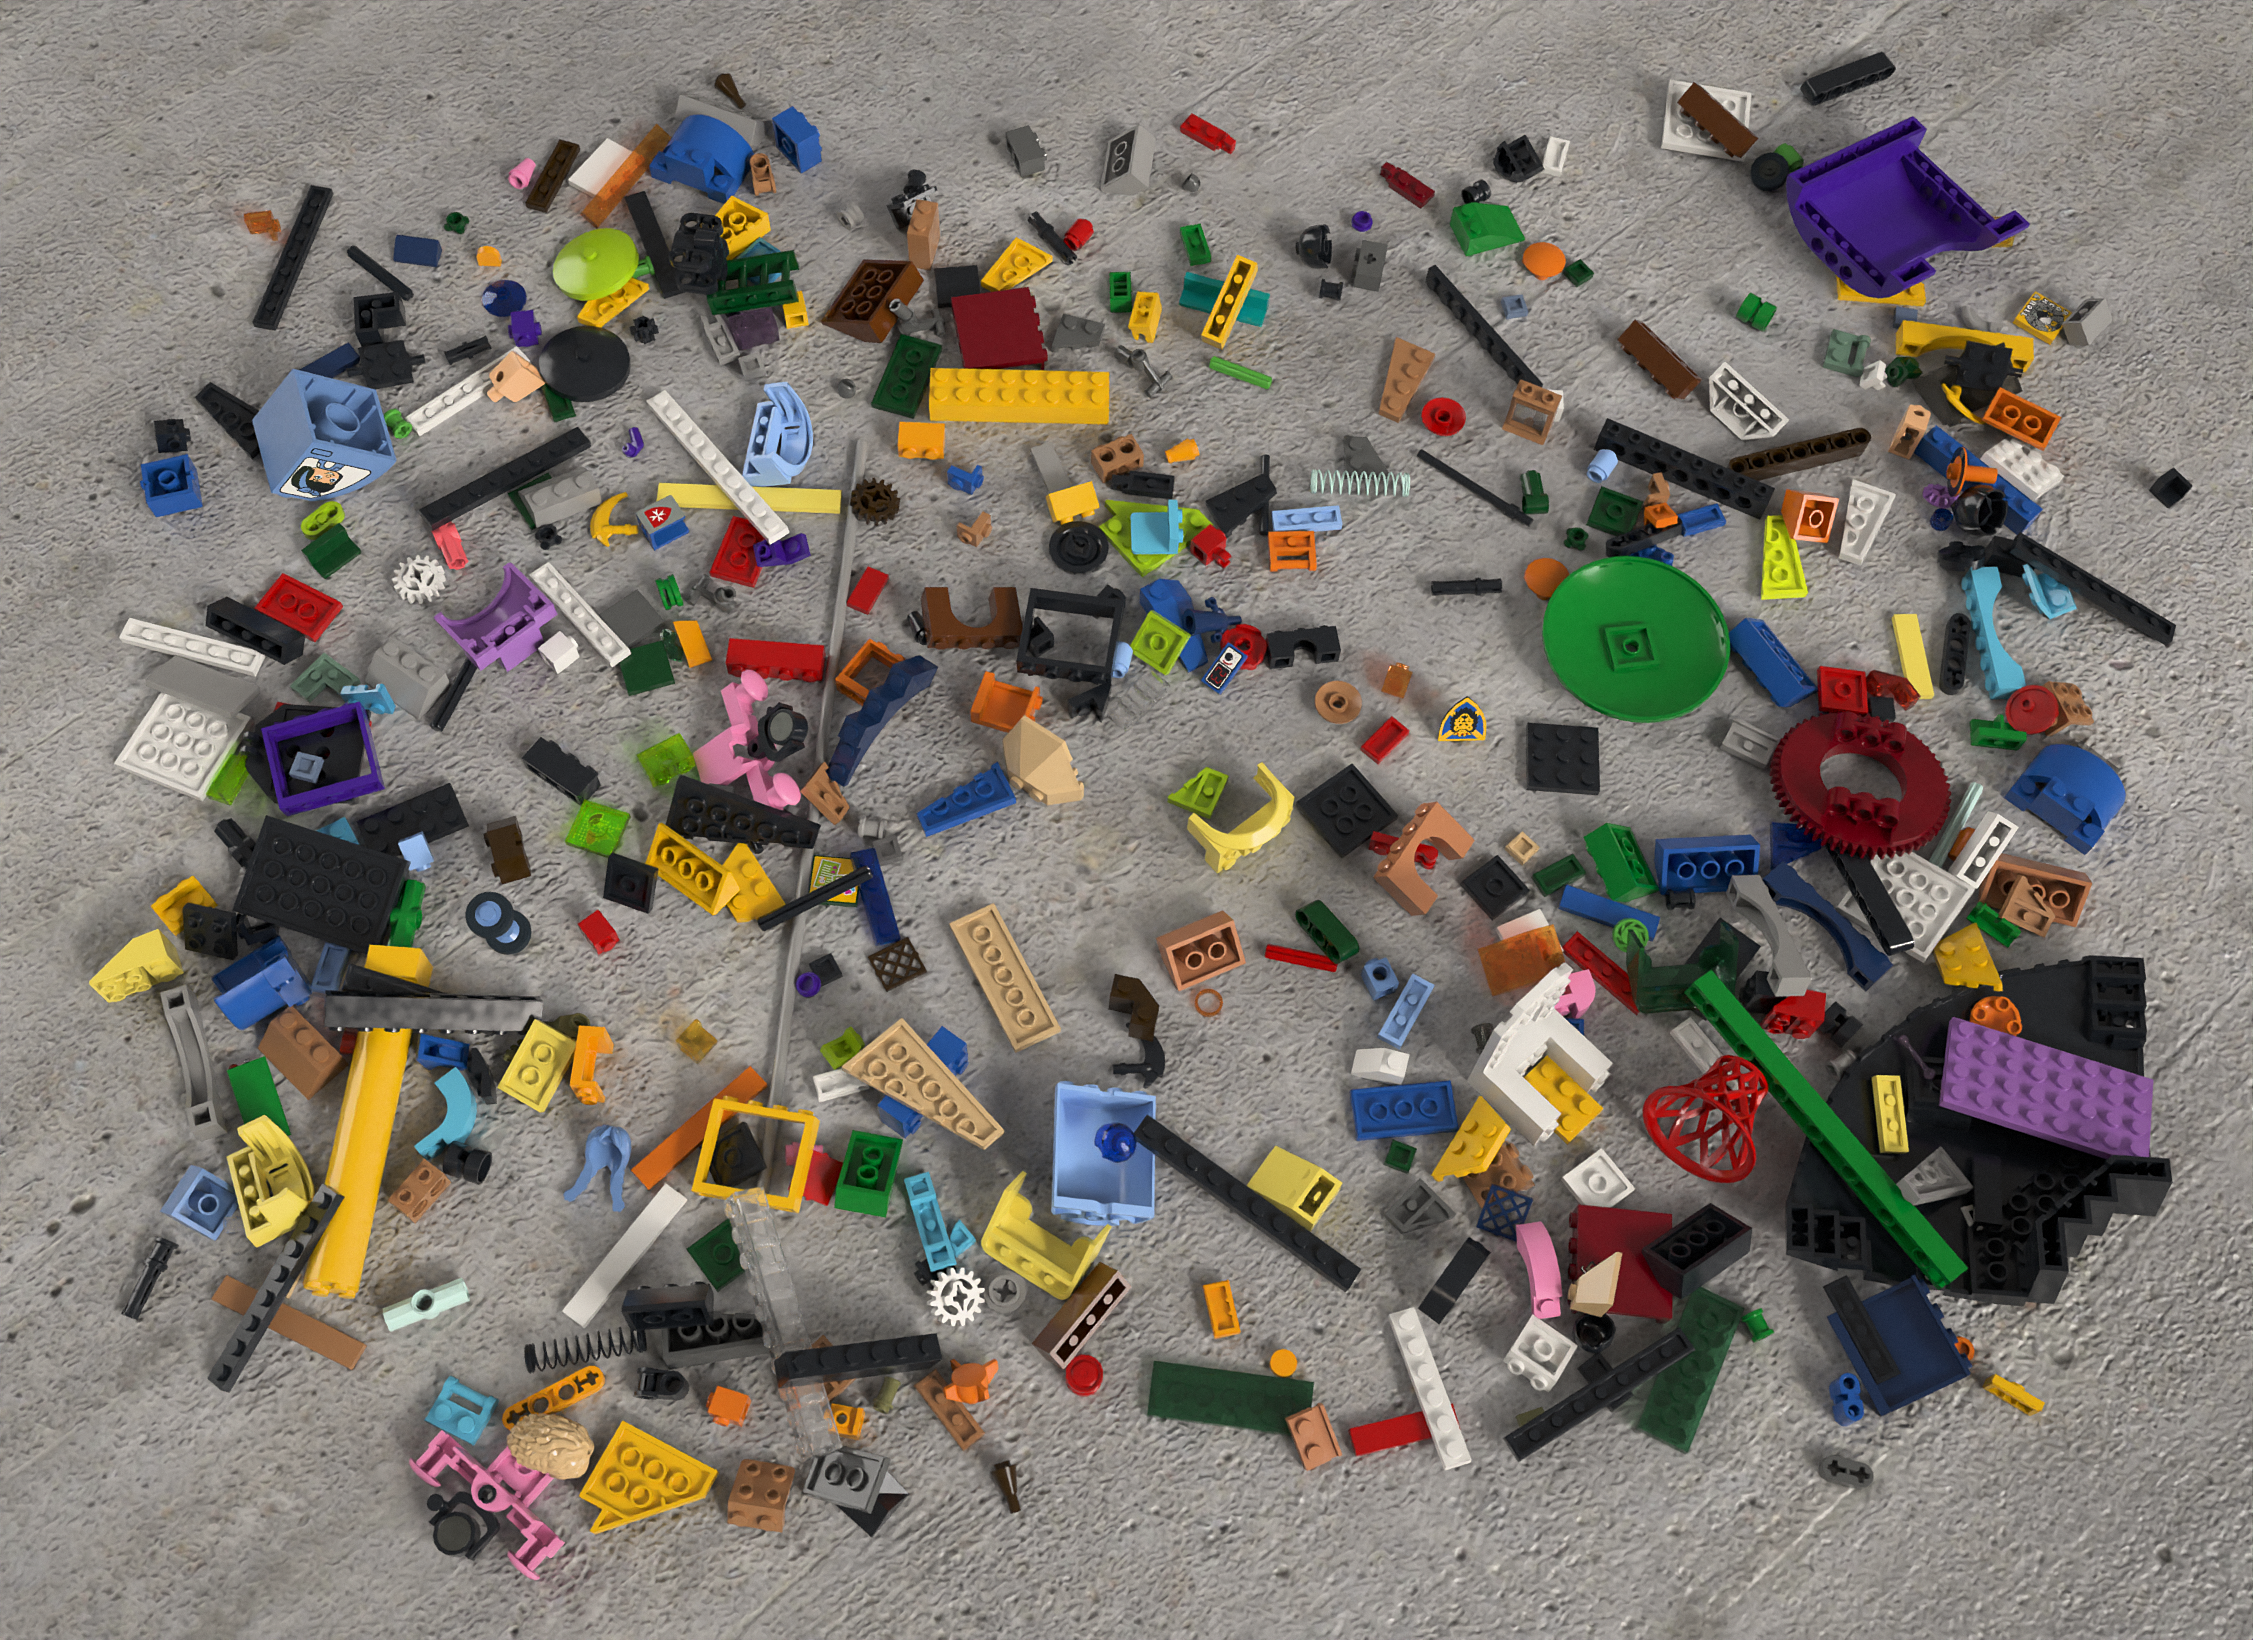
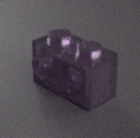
M771 306L728 317L732 337L739 351L780 341L778 326Z

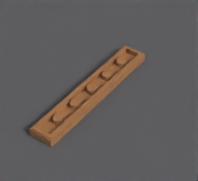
M226 1275L213 1295L212 1300L244 1316L258 1290ZM284 1303L281 1304L268 1329L350 1370H353L367 1347L364 1343Z

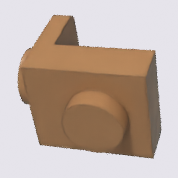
M1662 472L1655 473L1648 484L1650 495L1646 497L1643 504L1644 510L1648 506L1667 503L1670 497L1669 484L1664 480Z
M984 511L971 528L960 522L957 525V537L963 543L971 544L975 547L980 544L984 537L987 538L992 531L991 515Z

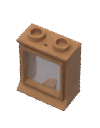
M1520 379L1512 396L1502 430L1544 445L1553 425L1562 395Z

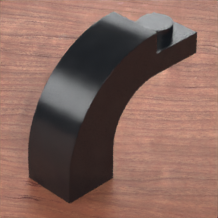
M1468 1237L1418 1309L1440 1325L1491 1252L1480 1242Z

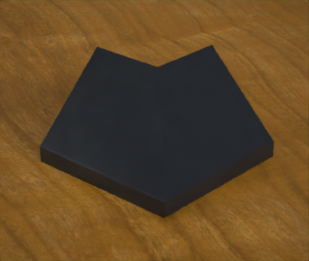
M887 1471L871 1514L840 1505L836 1506L873 1538L909 1496V1493Z

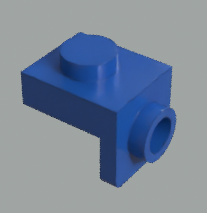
M951 465L947 471L948 485L955 490H961L972 495L975 489H979L983 483L982 466L977 465L972 474Z

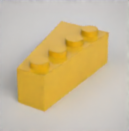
M731 196L715 215L721 219L724 230L720 237L727 241L729 247L727 260L734 259L755 240L771 231L768 213L734 196Z

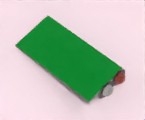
M266 1056L256 1060L245 1059L240 1066L237 1064L230 1065L226 1072L228 1073L244 1124L266 1115L287 1136H290L291 1132Z

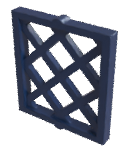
M1492 1183L1476 1227L1494 1233L1496 1236H1502L1517 1242L1516 1231L1513 1225L1518 1222L1524 1224L1533 1198L1515 1192L1513 1189L1510 1190ZM1500 1190L1506 1192L1508 1195L1503 1198H1499L1496 1191ZM1493 1193L1496 1200L1489 1203L1491 1195ZM1517 1196L1525 1199V1202L1517 1205L1513 1197ZM1510 1199L1514 1207L1505 1210L1501 1202ZM1498 1204L1502 1212L1493 1215L1490 1207ZM1526 1206L1522 1216L1519 1208ZM1487 1209L1490 1217L1483 1219V1216ZM1516 1210L1519 1218L1510 1221L1507 1213ZM1504 1215L1507 1223L1499 1226L1496 1218ZM1492 1220L1496 1228L1492 1229L1484 1226V1223ZM1510 1227L1513 1234L1509 1235L1501 1232V1230Z

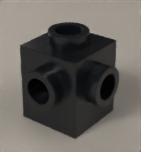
M183 419L154 421L158 453L188 451L187 442H191L190 429L184 427Z

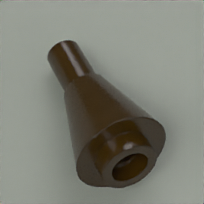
M730 73L720 74L715 80L714 87L733 100L739 109H743L746 103L740 97L732 75Z
M1010 1460L994 1464L995 1470L990 1473L1002 1494L1006 1496L1010 1514L1021 1511L1016 1494V1464L1011 1465Z

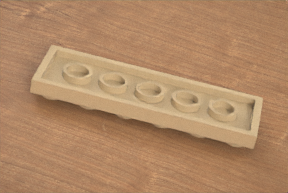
M994 903L949 923L957 943L1015 1053L1061 1032L1055 1016Z

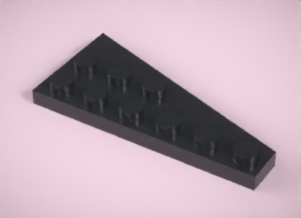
M681 774L677 779L666 821V826L685 839L704 837L709 841L745 844L747 841L759 842V845L779 843L784 847L807 849L814 848L821 828V824Z

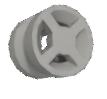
M852 202L846 205L845 210L842 209L837 212L839 222L847 230L853 229L856 223L864 220L862 211Z

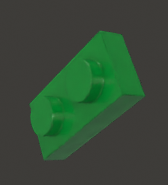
M1201 223L1180 227V236L1190 266L1211 263L1212 256Z

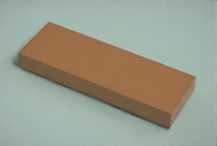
M935 1368L917 1382L914 1387L964 1452L983 1437L985 1432L962 1402L944 1397L943 1388L948 1384Z

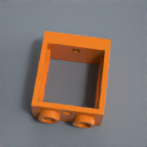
M870 638L835 678L837 691L863 706L870 690L853 679L873 657L889 668L895 663L906 660L902 655L889 651L883 643L875 642Z

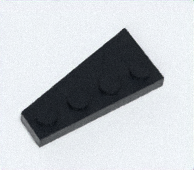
M209 382L195 396L196 401L253 460L260 452L252 422L259 410Z

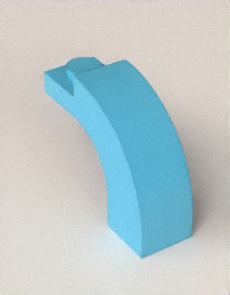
M456 1067L434 1082L447 1101V1114L443 1123L435 1131L414 1146L426 1160L439 1156L447 1145L450 1147L455 1141L464 1143L475 1124L477 1114L475 1095L466 1079Z

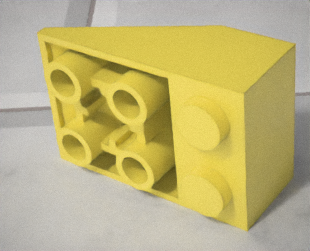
M159 929L133 938L89 981V984L108 1003L118 1002L130 994L146 991L158 983L172 981L177 976L184 974L176 947Z
M1275 1145L1246 1186L1311 1232L1340 1191L1342 1182L1321 1167Z

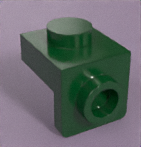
M1896 357L1885 368L1887 380L1893 387H1898L1905 379H1917L1923 374L1919 368L1918 361L1913 357Z

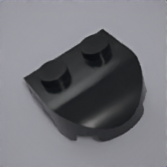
M1526 134L1509 144L1503 141L1497 147V152L1493 158L1497 172L1511 182H1523L1545 170Z

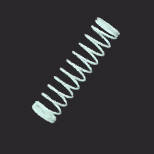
M1313 469L1311 472L1310 490L1312 494L1316 493L1318 472L1320 474L1321 493H1324L1328 472L1330 494L1333 493L1334 480L1337 473L1339 494L1341 495L1346 473L1348 494L1350 495L1355 473L1357 495L1360 494L1363 474L1366 480L1367 496L1369 494L1372 474L1375 480L1376 496L1378 494L1381 474L1384 480V496L1387 494L1390 475H1392L1393 496L1395 497L1399 475H1401L1402 496L1407 497L1409 495L1410 474L1406 472L1404 476L1399 472L1396 480L1392 472L1388 474L1387 480L1383 472L1379 474L1377 479L1374 471L1370 473L1369 479L1365 471L1361 473L1360 479L1356 471L1352 473L1351 479L1347 470L1343 472L1342 479L1338 470L1334 472L1333 479L1329 470L1325 472L1324 478H1322V473L1319 469Z

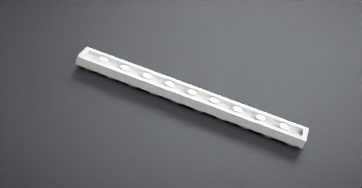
M666 390L646 401L651 411L769 544L774 543L789 533L785 523Z

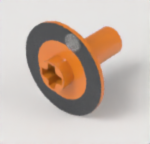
M1958 447L1947 468L1949 495L1956 497L1960 493L1964 481L1994 484L1998 474L1997 468L1967 465L1966 449Z

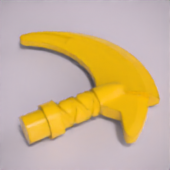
M1944 383L1940 385L1947 395L1946 399L1960 413L1978 424H1985V422L1981 421L1982 418L1972 413L1959 400L1962 391L1961 386L1954 384L1949 389Z
M626 492L605 500L595 510L591 518L590 532L592 538H597L606 547L610 546L608 538L612 534H625L626 536L638 534V525L625 524L624 526L609 524L612 509L619 501L628 496Z

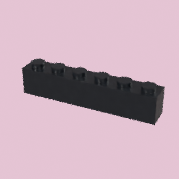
M937 1333L784 1352L774 1361L778 1389L930 1369L942 1360Z

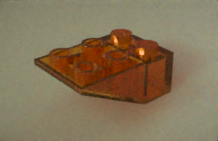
M1553 924L1477 949L1492 997L1537 985L1554 968H1559L1561 964L1565 963Z

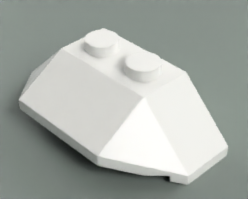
M1726 362L1709 377L1710 411L1742 441L1774 437L1789 421L1784 414Z

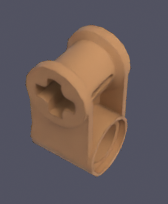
M763 153L754 154L750 159L755 196L765 192L777 193L768 156Z

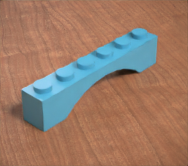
M1981 567L1977 570L1970 568L1962 578L1961 586L1966 593V607L1970 610L1971 628L1975 631V645L1981 657L1980 667L1984 671L1986 678L1985 688L1989 691L1991 700L2009 699L2015 691L2026 686L2022 667L2004 650L1997 638L1993 625V604L1998 592L2002 588L1998 567Z

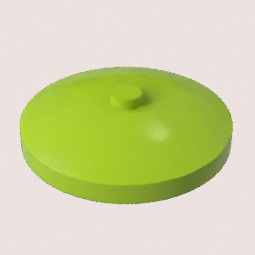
M612 228L591 230L571 240L559 252L553 265V277L562 293L572 299L583 301L600 299L616 292L631 279L638 266L639 253L631 237L620 230Z

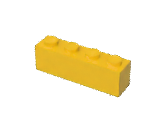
M1240 255L1236 256L1201 334L1203 342L1223 350L1258 272L1256 262Z

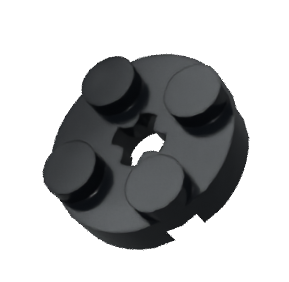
M1953 541L1949 543L1948 547L1938 551L1937 563L1940 562V567L1950 571H1965V567L1971 566L1972 570H1977L1985 565V547L1981 545H1963V542Z

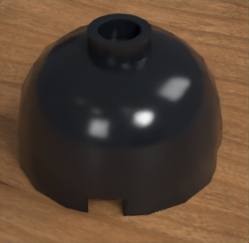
M1326 224L1308 227L1300 235L1299 241L1296 242V254L1300 255L1302 262L1306 266L1315 269L1328 268L1326 263H1331L1332 240L1327 239L1330 229Z

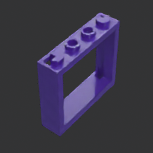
M360 701L352 704L347 702L341 707L334 709H321L316 714L308 716L299 715L294 717L293 720L274 722L272 726L261 728L279 809L287 817L385 789L367 713ZM359 720L371 774L290 796L278 741Z

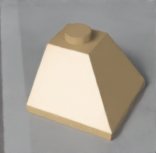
M1614 1253L1580 1276L1574 1284H1570L1567 1299L1571 1300L1570 1309L1602 1317L1613 1306L1622 1253Z

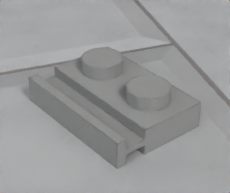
M1735 718L1720 749L1764 769L1779 738Z

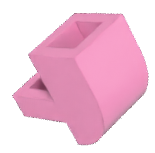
M1589 969L1571 973L1568 977L1571 982L1564 988V995L1559 997L1560 1001L1554 1006L1555 1010L1562 1016L1571 1012L1572 1017L1578 1019L1586 1013L1593 1002L1595 984Z

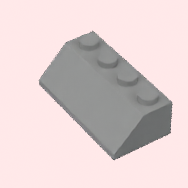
M680 94L674 120L681 123L686 117L691 115H706L716 118L736 130L750 147L759 146L772 125V120L698 94Z

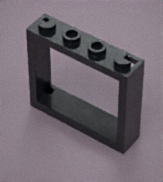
M1030 588L1016 660L1017 673L1028 674V676H1045L1049 679H1068L1072 682H1091L1095 685H1111L1124 613V600ZM1035 609L1113 619L1105 666L1026 656Z

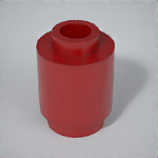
M1077 219L1065 233L1063 241L1072 251L1081 249L1094 234L1093 225L1087 219Z

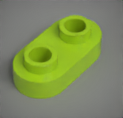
M326 502L302 521L301 530L307 539L316 540L332 527L341 523L344 520L345 512L338 502Z

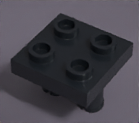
M187 903L183 907L185 950L234 960L238 956L237 924H239L240 915L242 914L238 913L236 915V912L232 913L217 908Z

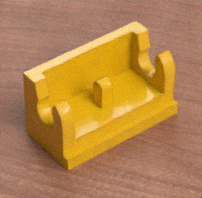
M1137 292L1128 325L1135 340L1139 339V334H1143L1147 343L1154 342L1162 311L1159 293Z

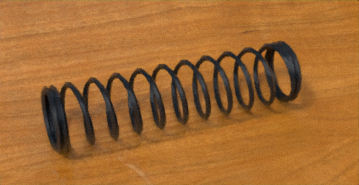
M619 1327L620 1349L618 1354L613 1343L611 1329H608L609 1353L607 1356L602 1345L600 1331H597V1359L591 1347L589 1333H587L586 1361L580 1349L578 1335H576L577 1351L575 1363L569 1351L567 1337H565L566 1358L564 1365L558 1353L557 1341L554 1339L555 1361L553 1367L547 1355L546 1343L543 1341L544 1364L542 1369L536 1357L535 1344H526L524 1347L526 1368L530 1374L535 1372L536 1366L543 1372L547 1361L548 1366L551 1369H555L557 1359L560 1365L565 1367L568 1357L571 1363L576 1365L579 1355L582 1361L587 1363L590 1353L593 1359L598 1361L601 1351L604 1357L609 1359L612 1349L615 1355L619 1357L622 1353V1344L625 1352L630 1355L633 1350V1342L638 1352H646L645 1330L636 1331L637 1345L634 1332L630 1329L631 1346L629 1352L625 1345L622 1328Z

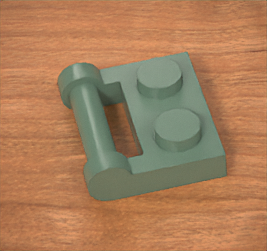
M1833 329L1822 367L1854 377L1862 376L1864 371L1863 361L1866 349L1870 346L1871 338L1867 335L1857 336ZM1851 347H1858L1854 364H1848Z

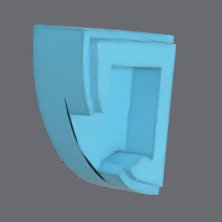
M961 1220L954 1225L950 1236V1243L955 1258L976 1242L975 1237Z

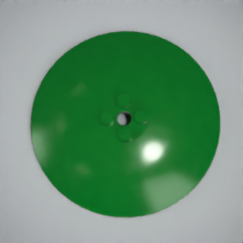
M1617 556L1586 564L1572 572L1560 583L1552 594L1543 617V647L1548 663L1557 679L1580 702L1601 714L1615 719L1638 723H1654L1681 717L1698 708L1709 699L1722 681L1728 666L1730 656L1729 632L1724 616L1712 596L1686 573L1657 560L1635 556ZM1631 644L1636 647L1637 651L1630 652L1626 649L1625 645Z

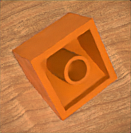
M1786 489L1781 513L1790 538L1828 543L1839 498L1822 493Z

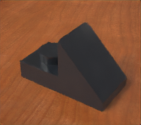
M1101 684L1068 699L1067 711L1071 718L1086 715L1093 709L1102 723L1111 697L1112 684Z

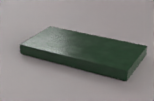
M900 334L871 402L872 408L914 419L930 381V370L936 367L943 350L942 345Z

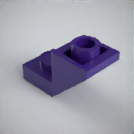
M803 533L783 541L777 540L772 544L763 540L753 545L758 567L794 564L811 556L807 537Z

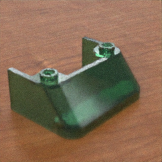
M1721 922L1720 943L1705 947L1700 952L1698 964L1652 967V960L1648 953L1644 951V946L1633 929H1628L1626 967L1636 1008L1644 1014L1699 1010L1684 992L1691 987L1694 981L1710 970L1716 974L1735 996L1739 940L1726 922Z

